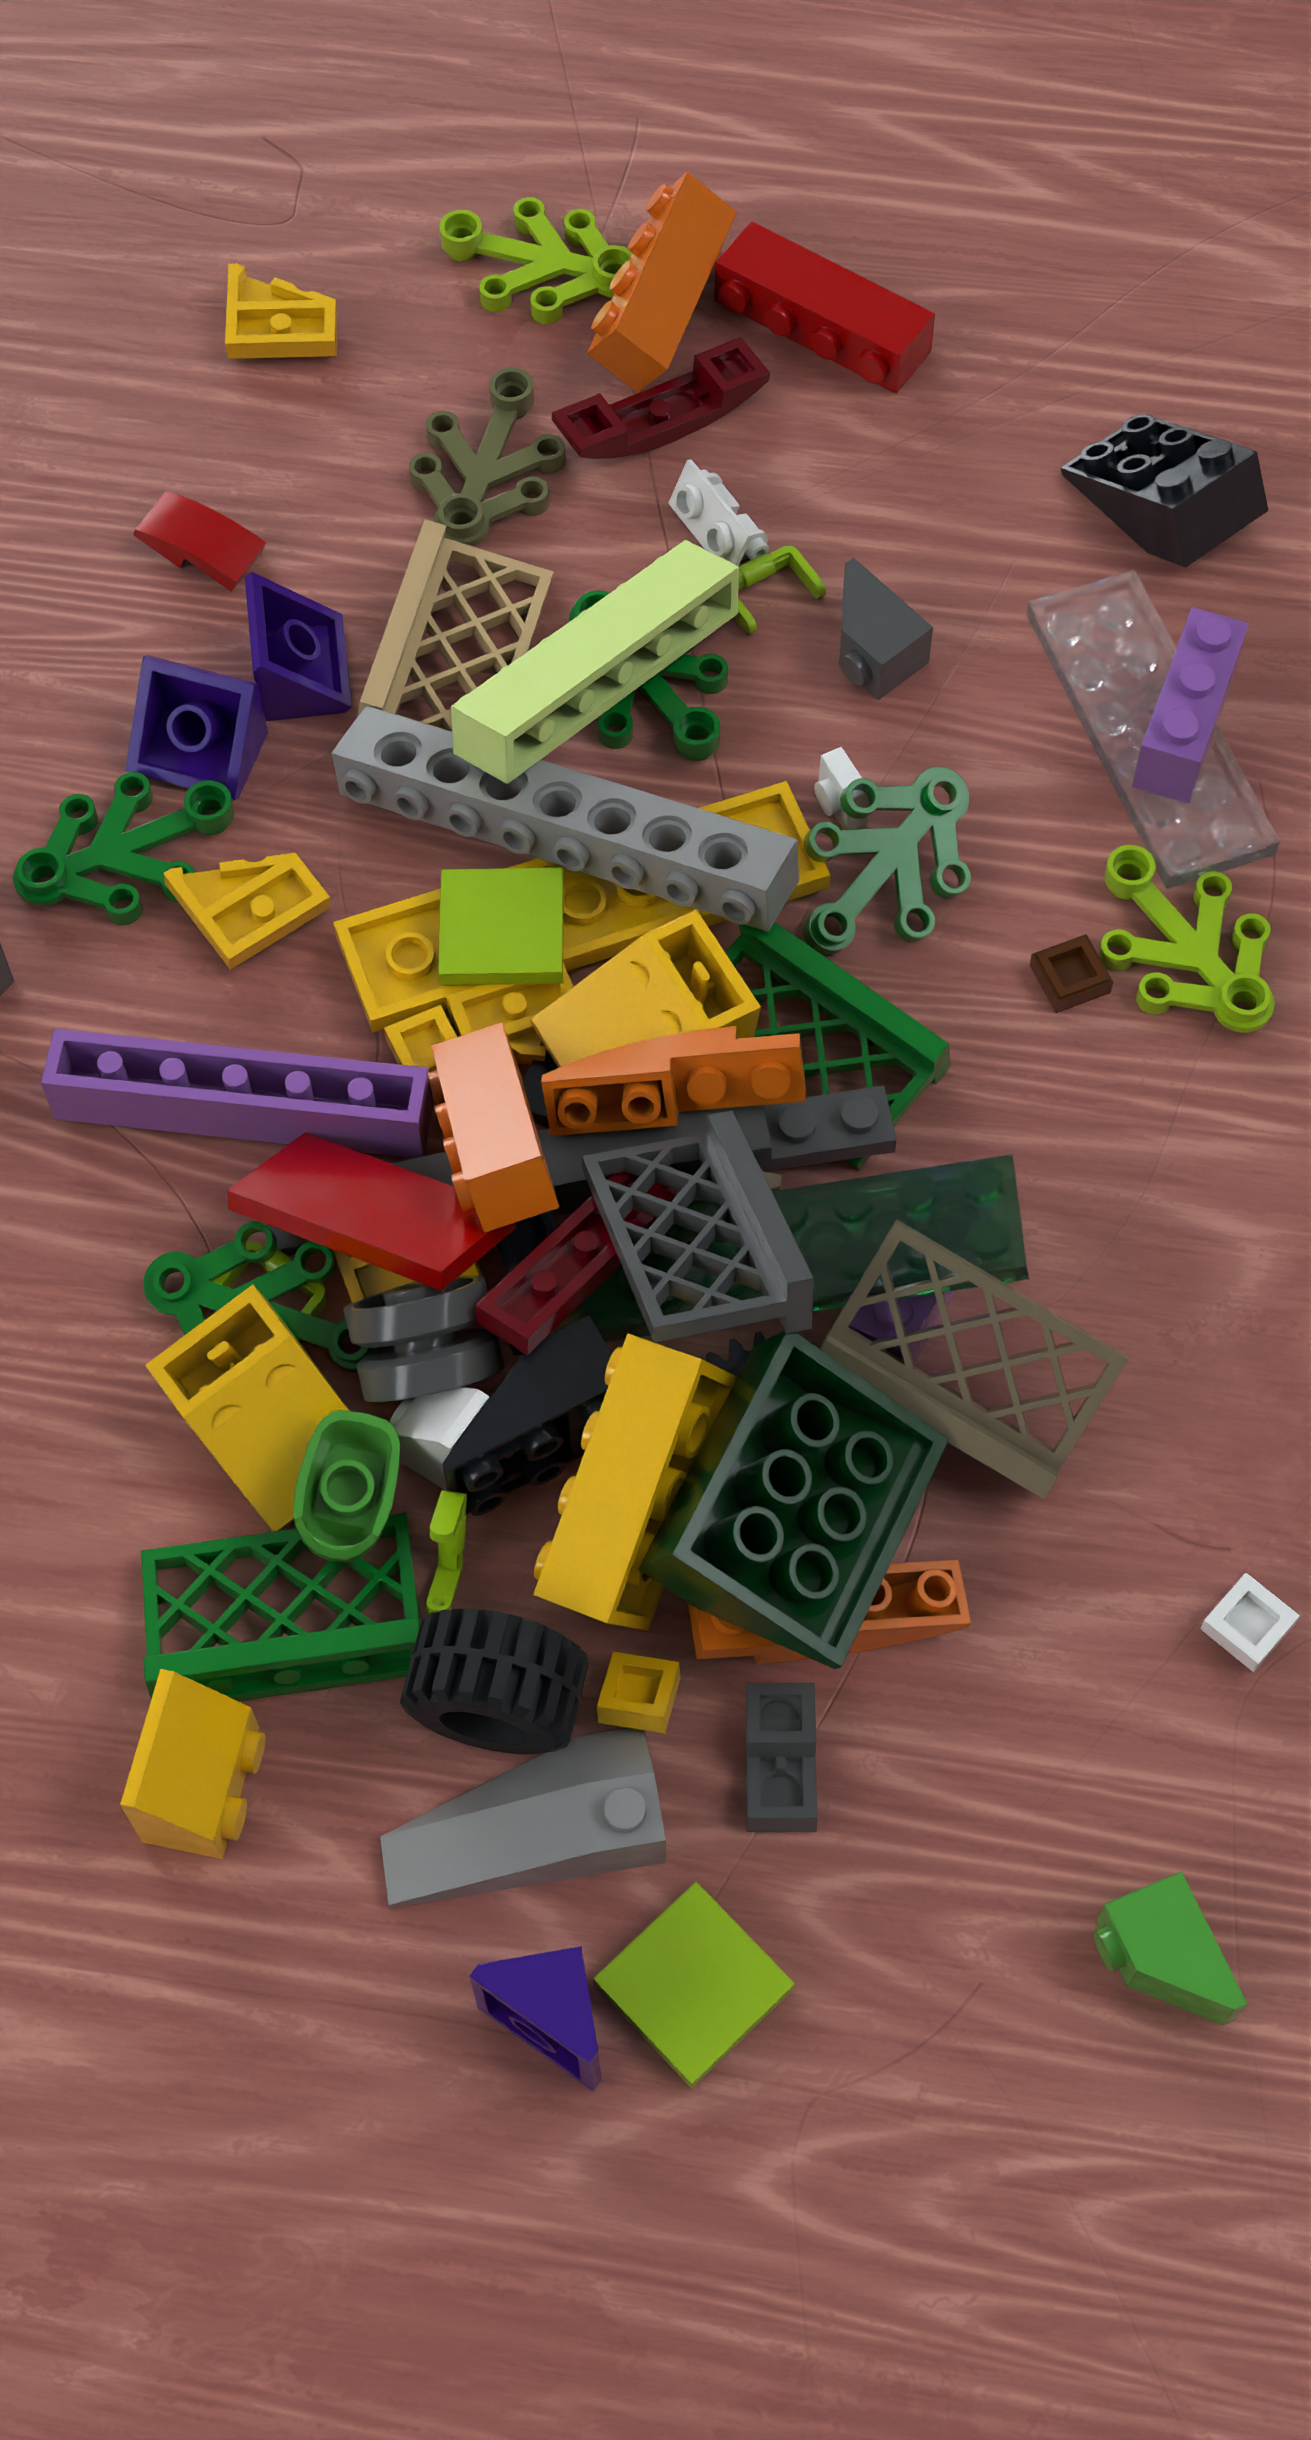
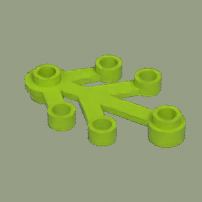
M525 197L518 200L514 204L513 215L515 228L523 234L531 235L538 245L483 232L479 216L468 210L449 212L440 221L441 246L452 259L468 261L477 254L525 265L502 275H488L481 280L479 284L480 303L484 309L490 312H501L509 308L512 303V295L563 274L577 277L555 288L543 286L532 292L530 297L531 315L535 321L541 324H553L559 321L563 316L564 306L596 293L606 297H613L615 292L609 288L611 281L618 270L630 260L632 252L626 247L619 245L609 246L596 228L594 214L586 209L571 210L564 217L565 239L574 246H583L588 256L571 253L545 216L543 202L534 197ZM583 226V227H585V228L578 229V228H575V227ZM492 292H501L497 295L490 294ZM552 304V306L544 307L541 305Z
M1123 845L1113 850L1108 857L1104 880L1108 889L1118 898L1124 900L1133 899L1170 942L1134 937L1130 932L1122 929L1111 930L1103 936L1098 953L1105 968L1112 971H1124L1135 962L1197 972L1209 986L1173 982L1168 975L1160 972H1152L1145 975L1139 983L1136 994L1138 1006L1144 1012L1153 1015L1165 1013L1171 1006L1213 1012L1217 1020L1224 1027L1240 1033H1250L1263 1028L1270 1021L1275 1007L1274 996L1268 984L1259 977L1262 951L1266 948L1271 933L1269 922L1263 916L1255 913L1244 914L1236 920L1231 935L1232 945L1238 951L1235 973H1233L1218 956L1223 910L1228 905L1232 893L1231 880L1225 874L1217 871L1205 872L1198 878L1193 893L1194 903L1199 908L1195 931L1152 883L1156 864L1149 851L1137 845ZM1127 874L1135 877L1137 880H1127L1120 876ZM1209 887L1215 888L1222 893V895L1210 896L1206 894L1203 889ZM1253 930L1260 935V938H1247L1241 931ZM1111 946H1121L1128 953L1116 955L1108 948ZM1152 988L1159 989L1166 996L1163 998H1153L1147 994L1146 990ZM1233 1003H1246L1251 1007V1010L1238 1008Z

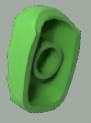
M339 1410L325 1416L317 1425L307 1447L294 1494V1522L302 1541L314 1555L331 1562H352L367 1555L384 1531L393 1505L400 1456L398 1433L394 1426L386 1419L361 1412Z

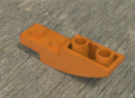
M736 1026L703 1029L631 1043L566 1064L543 1074L541 1080L550 1136L678 1126V1112L806 1102V1084L800 1033L738 1039Z
M959 1559L890 1564L848 1654L900 1645L968 1628L971 1624ZM688 1603L697 1660L754 1656L756 1664L810 1659L695 1608Z

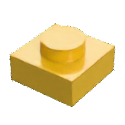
M441 1005L384 1027L386 1041L399 1065L427 1067L429 1072L437 1070L431 1046L457 1037Z
M613 1652L597 1703L598 1723L665 1734L681 1679L679 1662Z

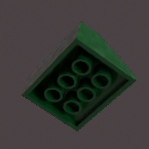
M783 1330L754 1346L750 1351L638 1570L695 1608L833 1669L841 1668L949 1438L796 1332L786 1334Z

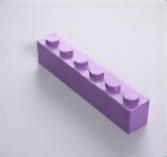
M56 1028L53 1031L41 1080V1085L56 1120L290 1144L306 1132L358 1152L412 1158L425 1155L433 1110V1097L429 1085L430 1077L427 1067Z

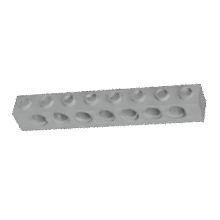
M367 705L331 753L340 795L349 797L358 803H368L399 813L411 820H421L452 830L464 837H474L505 847L517 854H527L558 864L570 871H580L614 882L626 889H636L670 900L679 906H689L723 917L735 924H745L769 932L799 882L798 844L796 838L544 760H539L521 775L506 784L453 753L452 732Z

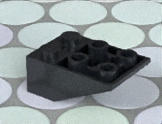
M1142 413L1127 419L1121 428L1100 442L1086 446L1079 456L1061 467L1062 475L1147 553L1185 568L1269 511L1257 451L1192 430L1188 427L1155 418L1149 414Z
M590 1315L548 1335L528 1355L523 1353L443 1461L442 1465L447 1491L467 1494L466 1515L471 1513L473 1516H480L493 1511L506 1500L507 1494L528 1483L533 1486L545 1484L560 1475L567 1463L584 1455L585 1450L581 1447L583 1430L592 1413L600 1411L608 1386L605 1384V1371L612 1355L611 1350Z

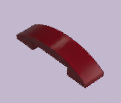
M742 337L694 355L692 372L612 404H608L604 397L598 393L553 411L551 420L581 458L610 459L635 455L675 442L723 417L762 388L769 381L770 372Z

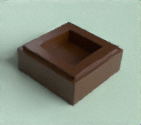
M1087 934L1031 954L1030 967L1055 1013L1111 993L1113 981Z

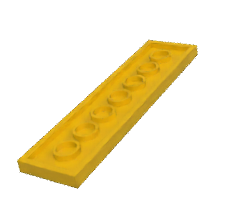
M787 781L699 808L797 839L799 882L787 901L830 888L831 875L825 862L814 861L805 852L804 838L810 829ZM536 858L508 868H550L562 866ZM563 868V962L566 970L570 971L614 957L642 935L696 909L689 906H679L670 900L636 889H626L614 882L580 871L575 872ZM441 888L333 922L337 941L372 1033L384 1030V1027L438 1005H441L443 1010H447L446 995L477 986L440 985ZM697 909L707 926L727 921L723 917Z

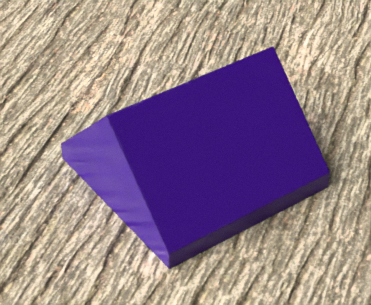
M254 572L245 577L252 668L255 683H258L265 720L275 721L345 713L352 708L343 615Z
M150 655L143 656L125 771L139 772L146 777L190 788L201 781H217L227 787L232 800L238 799L268 734L258 683Z
M582 1947L478 1964L469 1976L478 2009L591 2091H594L601 2081V2070Z

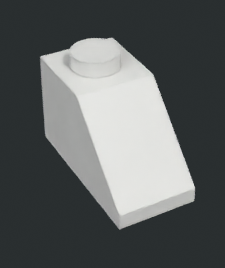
M459 1387L416 1397L415 1399L403 1400L390 1420L399 1436V1462L447 1491L442 1463L490 1399L489 1396L478 1389Z

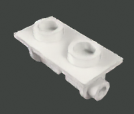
M692 459L687 460L668 504L702 547L739 566L741 560H752L764 553L768 554V536L763 530L758 529L746 513L736 515L740 505L722 484L720 476L717 473L700 470Z

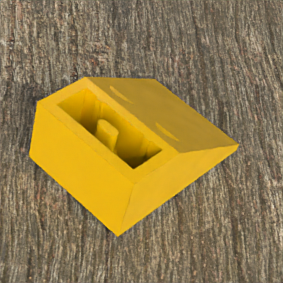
M696 909L639 937L532 1017L530 1023L556 1065L560 1068L585 1057L631 1043L703 1029L736 1026L738 1039L755 1037L761 1006Z
M251 1285L145 1366L185 1421L274 1532L281 1531L294 1521L296 1482L307 1447L317 1425L331 1412L350 1410L269 1301L254 1285Z

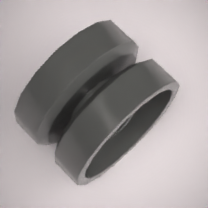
M482 1275L459 1276L442 1291L419 1282H414L360 1299L343 1307L351 1343L369 1348L384 1347L371 1352L356 1365L365 1401L386 1402L431 1395L481 1381L499 1373L505 1368L497 1335L486 1329H464L477 1324L475 1322V1305L488 1293L485 1278Z

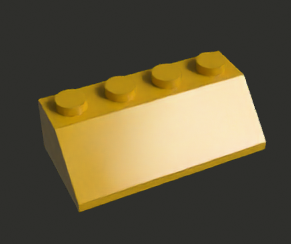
M627 1333L623 1347L616 1348L608 1361L605 1371V1384L608 1386L600 1411L592 1413L584 1427L581 1447L585 1452L576 1476H571L567 1480L561 1491L558 1501V1513L562 1516L553 1541L546 1542L537 1557L534 1577L538 1582L533 1593L534 1596L607 1624L649 1630L664 1587L639 1571L638 1568L737 1376L703 1359Z

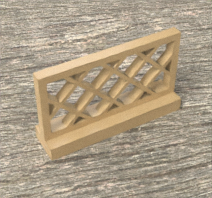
M424 519L362 693L358 715L366 705L397 715L400 704L422 695L434 716L418 722L437 728L443 727L444 730L452 732L451 709H445L434 690L458 681L465 693L469 694L477 688L470 677L471 675L490 667H494L498 673L503 667L507 666L505 661L513 658L512 662L528 652L554 571L445 538L446 525ZM450 560L474 567L480 579L457 587L447 571ZM517 580L536 586L534 596L512 604L501 585ZM441 586H442V587L444 588L445 592L442 593V594H439L440 589H441ZM489 590L500 610L477 618L465 599ZM454 604L465 624L441 632L431 616L432 612ZM527 614V617H526V620H525V623H524V621L522 620L521 616ZM509 621L518 635L519 641L497 650L485 630ZM427 631L430 638L423 640L425 632ZM474 635L485 655L462 664L450 644ZM438 649L450 669L426 678L417 665L416 658ZM411 677L414 681V684L407 686L409 678Z

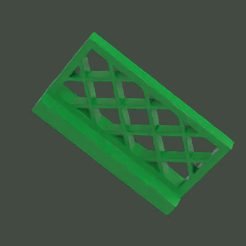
M774 922L769 932L745 924L739 925L740 936L725 952L734 967L743 958H746L764 971L765 988L750 991L758 1002L767 1001L770 1028L756 1030L755 1037L799 1033L800 1037L815 1035L819 1062L803 1064L805 1077L820 1075L823 1095L830 1094L827 1074L864 1069L866 1088L873 1087L871 1068L898 1065L911 1074L913 1078L901 1093L887 1094L893 1127H895L931 1082L936 1085L951 1067L949 1043L776 922ZM771 977L783 984V986L773 987ZM801 997L812 1005L814 1022L777 1027L774 1000ZM819 1010L832 1020L821 1021ZM849 1031L860 1039L861 1057L832 1061L825 1060L822 1034ZM868 1045L881 1054L869 1055ZM870 1156L846 1159L844 1161L859 1171Z
M407 1513L389 1516L380 1538L396 1536L397 1551L380 1570L361 1558L352 1562L329 1561L313 1580L289 1565L303 1549H309L302 1541L297 1528L141 1550L147 1657H143L144 1677L150 1698L152 1699L160 1669L174 1671L237 1701L406 1677L420 1627ZM254 1557L266 1565V1567L246 1589H243L223 1575L236 1559ZM346 1565L369 1580L367 1585L350 1604H347L325 1589ZM187 1566L200 1576L178 1599L159 1587L158 1570ZM399 1570L401 1585L392 1579ZM279 1575L303 1590L282 1614L258 1599ZM212 1585H215L235 1599L214 1624L191 1609ZM383 1589L403 1603L405 1619L375 1623L361 1612ZM315 1599L339 1614L325 1631L308 1633L294 1623ZM160 1604L168 1609L162 1617ZM248 1609L272 1624L256 1641L240 1643L226 1633ZM181 1618L204 1634L190 1650L163 1654L162 1638Z

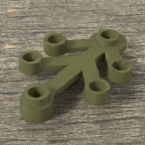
M509 367L501 369L490 379V403L494 411L477 454L474 453L460 432L459 420L455 414L449 411H437L427 418L426 431L429 444L436 449L445 450L465 480L461 493L456 494L443 476L442 462L437 455L427 452L419 453L409 462L410 482L415 489L427 492L437 506L438 510L434 515L433 522L446 525L445 538L475 546L488 535L490 523L518 511L529 516L540 515L549 507L548 484L543 479L534 476L520 480L516 485V489L484 501L489 488L535 468L543 473H555L561 470L566 462L565 444L560 437L552 434L539 436L532 445L501 458L515 420L524 417L534 403L532 377L526 371L519 368ZM441 428H448V429H450V430L447 431V432H438V431H436V430L441 429ZM544 452H554V453H556V454H554V455H552V456H544V455H542V453H544ZM423 470H432V471H433V472L430 473V474H421V473H419L420 471H423ZM528 494H538V495H540V496L537 497V498H527V497H525V496L528 495Z

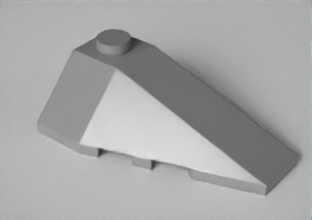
M625 1728L576 1736L571 1739L566 1748L542 1753L380 1836L389 1908L666 1863V1838L645 1730Z

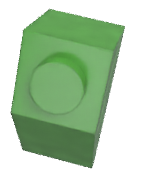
M1182 1871L1104 1904L1096 1920L1099 1929L1093 1931L1094 1941L1106 1967L1110 1971L1119 1969L1127 1987L1222 2025L1237 2019L1247 2006V2002Z

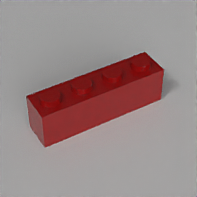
M753 221L745 227L715 261L716 302L724 305L734 313H740L769 328L776 335L785 336L814 351L821 358L831 360L859 374L870 383L878 384L897 394L931 353L935 313Z

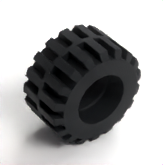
M468 1608L432 1612L421 1620L400 1704L409 1716L426 1728L460 1743L512 1754L553 1752L566 1748L569 1742H571L588 1670L589 1657L586 1652L580 1649V1646L561 1633L523 1617L491 1610Z

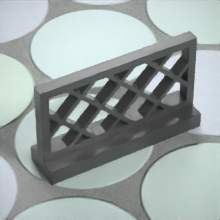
M732 1110L707 1115V1133L582 1156V1171L654 1343L779 1318L786 1334L812 1329L814 1278ZM699 1158L702 1164L694 1175L669 1167L674 1162ZM628 1172L639 1176V1178L629 1188L607 1180L604 1176ZM655 1182L680 1191L672 1202L646 1194ZM696 1197L721 1206L713 1217L687 1208ZM632 1209L657 1218L648 1230L623 1221ZM673 1224L699 1233L690 1245L664 1236ZM714 1239L741 1248L732 1260L706 1251ZM651 1251L676 1260L667 1273L641 1264ZM692 1267L719 1276L710 1288L683 1279ZM736 1282L760 1291L762 1296L739 1300L725 1294L733 1283ZM669 1295L696 1304L691 1311L663 1316L660 1306Z

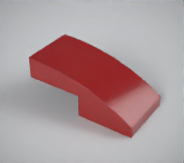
M165 491L133 534L177 567L181 568L186 561H189L231 592L260 556L266 545L264 540L230 518L199 502L169 491Z

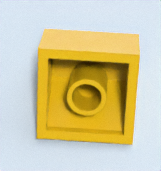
M160 1669L120 1805L142 1843L223 1860L228 1839L237 1841L242 1832L247 1811V1800L240 1798L247 1772L256 1774L260 1767L266 1736L264 1732H259V1725L251 1707L174 1671Z

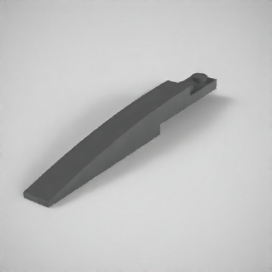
M883 1085L806 1097V1102L678 1112V1126L550 1136L549 1129L537 1131L560 1207L554 1209L553 1213L554 1215L573 1213L592 1196L582 1171V1156L707 1133V1115L731 1110L763 1172L893 1153L896 1149L897 1140L885 1087ZM446 1151L393 1163V1165L454 1186L451 1177L453 1171ZM699 1158L674 1162L670 1166L676 1170L694 1175L702 1164ZM614 1174L605 1175L604 1177L609 1180ZM266 1224L277 1237V1250L288 1256L295 1255L301 1245L310 1242L307 1239Z

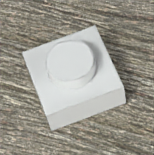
M839 747L820 756L819 779L814 785L815 795L823 812L828 816L834 814L843 830L858 829L867 825L868 816L862 819L848 816L841 807L840 796L842 791L852 781L862 777L843 748ZM853 790L852 798L854 803L859 807L867 808L869 799L866 793L861 790Z
M1245 1573L1205 1618L1200 1629L1252 1672H1255L1294 1627L1300 1615Z

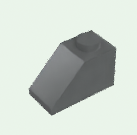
M853 557L845 563L839 665L850 682L856 686H863L876 699L880 700L929 663L933 627Z

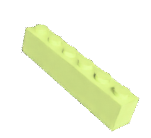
M684 540L451 706L453 753L502 782L510 783L738 614L739 566Z

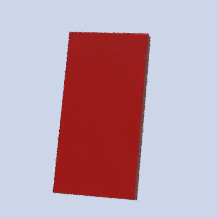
M306 1132L227 1190L228 1209L440 1291L516 1229L515 1222L484 1233L476 1210L472 1209L463 1212L454 1186Z

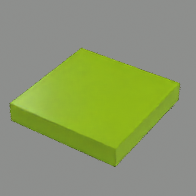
M563 867L441 870L438 961L440 985L563 983Z
M697 1881L593 1978V1984L691 2089L795 1988V1983Z

